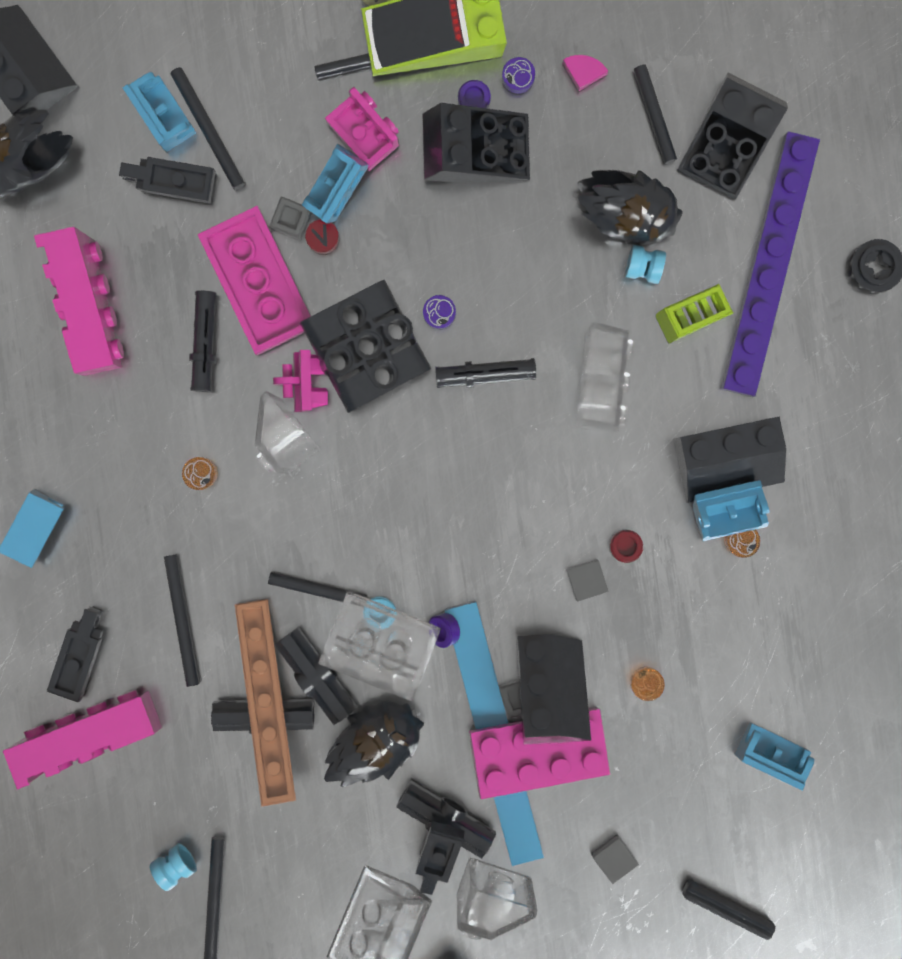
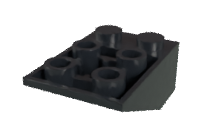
M728 72L677 170L736 200L788 109L787 102Z
M439 103L422 113L424 180L452 183L530 180L528 114L448 103Z

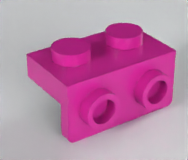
M353 87L349 90L350 97L326 116L325 120L352 153L369 164L367 170L370 171L399 146L398 137L396 136L399 131L388 117L382 119L376 113L377 105L368 93L364 91L360 94Z

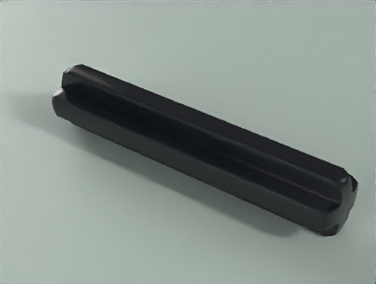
M692 880L686 883L682 892L686 900L765 940L772 938L776 926L771 920Z

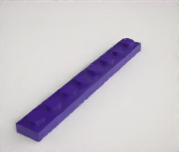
M789 131L784 135L721 390L749 397L756 396L820 139Z

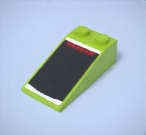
M391 0L361 8L372 76L499 58L503 56L507 44L499 0Z

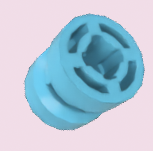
M633 244L627 261L625 277L631 279L642 277L646 278L649 283L659 284L665 265L666 252L661 250L645 251L643 246Z
M178 843L169 850L168 856H159L150 863V871L156 883L163 890L169 891L178 884V880L181 877L188 878L195 873L197 866L189 850L184 845Z

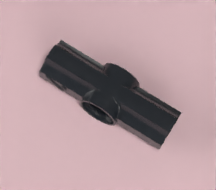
M299 627L275 644L277 650L295 672L294 677L300 688L308 697L315 699L333 725L341 722L357 709V705L337 680L338 675L325 656L317 653Z
M314 699L282 700L286 730H313L315 719ZM247 700L214 701L211 712L213 731H249L252 734Z
M410 781L396 805V808L400 809V811L425 824V828L428 831L432 821L465 830L461 847L481 859L487 854L496 836V831L469 816L467 811L455 801L447 797L439 798L413 781Z

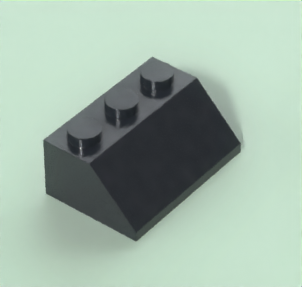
M19 5L0 8V99L12 115L30 107H35L37 110H47L76 89L78 85Z
M780 416L673 438L687 503L694 502V496L697 494L758 480L761 481L762 487L785 482L787 449Z
M553 634L517 636L516 648L523 745L591 741L582 640Z

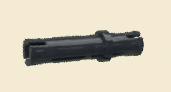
M195 291L193 353L189 354V361L192 362L190 391L212 392V363H216V355H213L215 298L217 294L213 291Z
M535 359L472 364V361H467L465 365L435 367L437 388L466 385L467 388H470L478 383L536 379Z

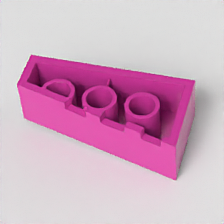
M76 227L34 235L37 248L44 247L48 262L42 265L46 279H50L58 293L52 299L55 311L62 321L66 320L67 327H63L61 331L74 374L86 376L122 368L120 359L124 358V351L121 341L115 338L113 326L117 325V319L112 306L109 307L106 294L110 293L107 277L105 274H101L99 262L103 260L99 243L97 241L94 242V239Z
M135 689L117 696L119 702L107 706L106 702L103 701L86 708L88 714L76 718L75 713H71L56 719V726L45 729L42 724L24 731L25 738L3 750L17 790L30 785V782L43 773L48 778L72 766L76 760L82 764L104 754V750L108 748L110 751H114L154 735L162 728L149 691L138 694Z

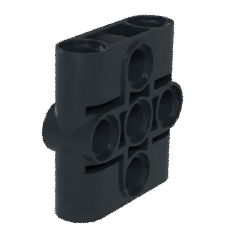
M385 279L314 314L300 323L320 360L321 370L329 377L347 413L432 369L413 334L412 322L403 315ZM344 309H352L357 313V324H349L343 319ZM392 310L394 311L395 314L377 322L376 324L374 323L373 320L389 313ZM390 323L400 326L402 329L401 339H394L389 335L388 326ZM342 338L343 341L321 351V347ZM361 338H367L373 343L374 351L372 354H364L359 349V340ZM408 341L411 343L409 347L391 355V350ZM332 353H338L344 358L345 366L342 370H336L330 365L329 356ZM358 368L359 373L338 383V378ZM376 368H384L389 373V381L386 385L380 384L375 379Z

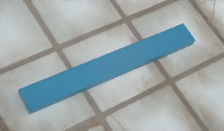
M474 601L444 609L445 613L451 614L457 620L460 627V638L454 644V649L475 728L481 729L508 724L477 602ZM527 791L494 797L511 865L515 866L544 858Z

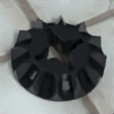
M874 239L865 242L855 250L853 259L850 262L852 265L851 277L855 278L859 283V288H865L872 293L884 292L892 289L900 282L902 278V253L896 245L887 240ZM878 256L879 264L889 269L879 271L875 277L874 269L869 268L865 264L874 262Z

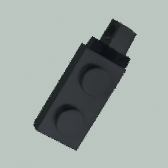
M147 157V159H140V165L121 162L119 176L123 180L136 182V189L142 190L145 193L210 204L216 171L211 167Z
M93 607L85 609L81 622L74 621L71 628L67 629L47 692L75 702L82 700L103 639L101 638L103 630L98 629L103 611Z
M432 821L415 873L423 876L420 892L433 895L437 881L448 883L464 840L465 830Z

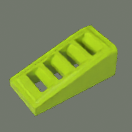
M717 284L663 308L656 314V319L668 343H672L733 314V311L720 284ZM709 296L718 312L716 314H713L706 299ZM696 302H698L700 309L705 317V319L703 320L695 305ZM682 309H686L693 323L692 325L689 324Z

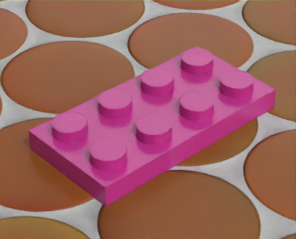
M258 206L197 234L255 355L262 354L305 333L300 323L311 317Z
M597 707L589 709L591 741L523 745L522 721L470 730L469 736L480 799L610 775L600 709Z

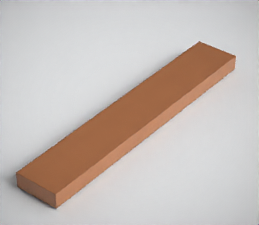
M268 599L235 604L261 807L296 801L269 602Z

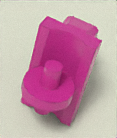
M310 350L294 352V377H292V364H283V377H274L273 385L283 386V398H293L294 385V412L311 411L312 408L327 405V388H311V375H325L321 370L320 360L317 355L311 354Z

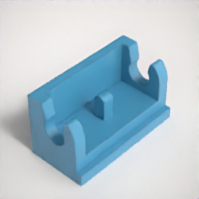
M149 72L131 84L122 87L166 153L196 134L195 129L159 75L155 77L153 72Z
M340 144L335 146L333 154L309 195L306 196L302 203V206L327 224L337 220L369 167V164Z
M760 480L694 496L693 513L703 541L768 527L769 522L766 514L770 513Z
M33 489L30 491L0 546V553L32 568L64 510L63 504L40 493L38 490Z
M751 722L734 754L743 763L802 791L815 761L814 758L810 757L811 751Z

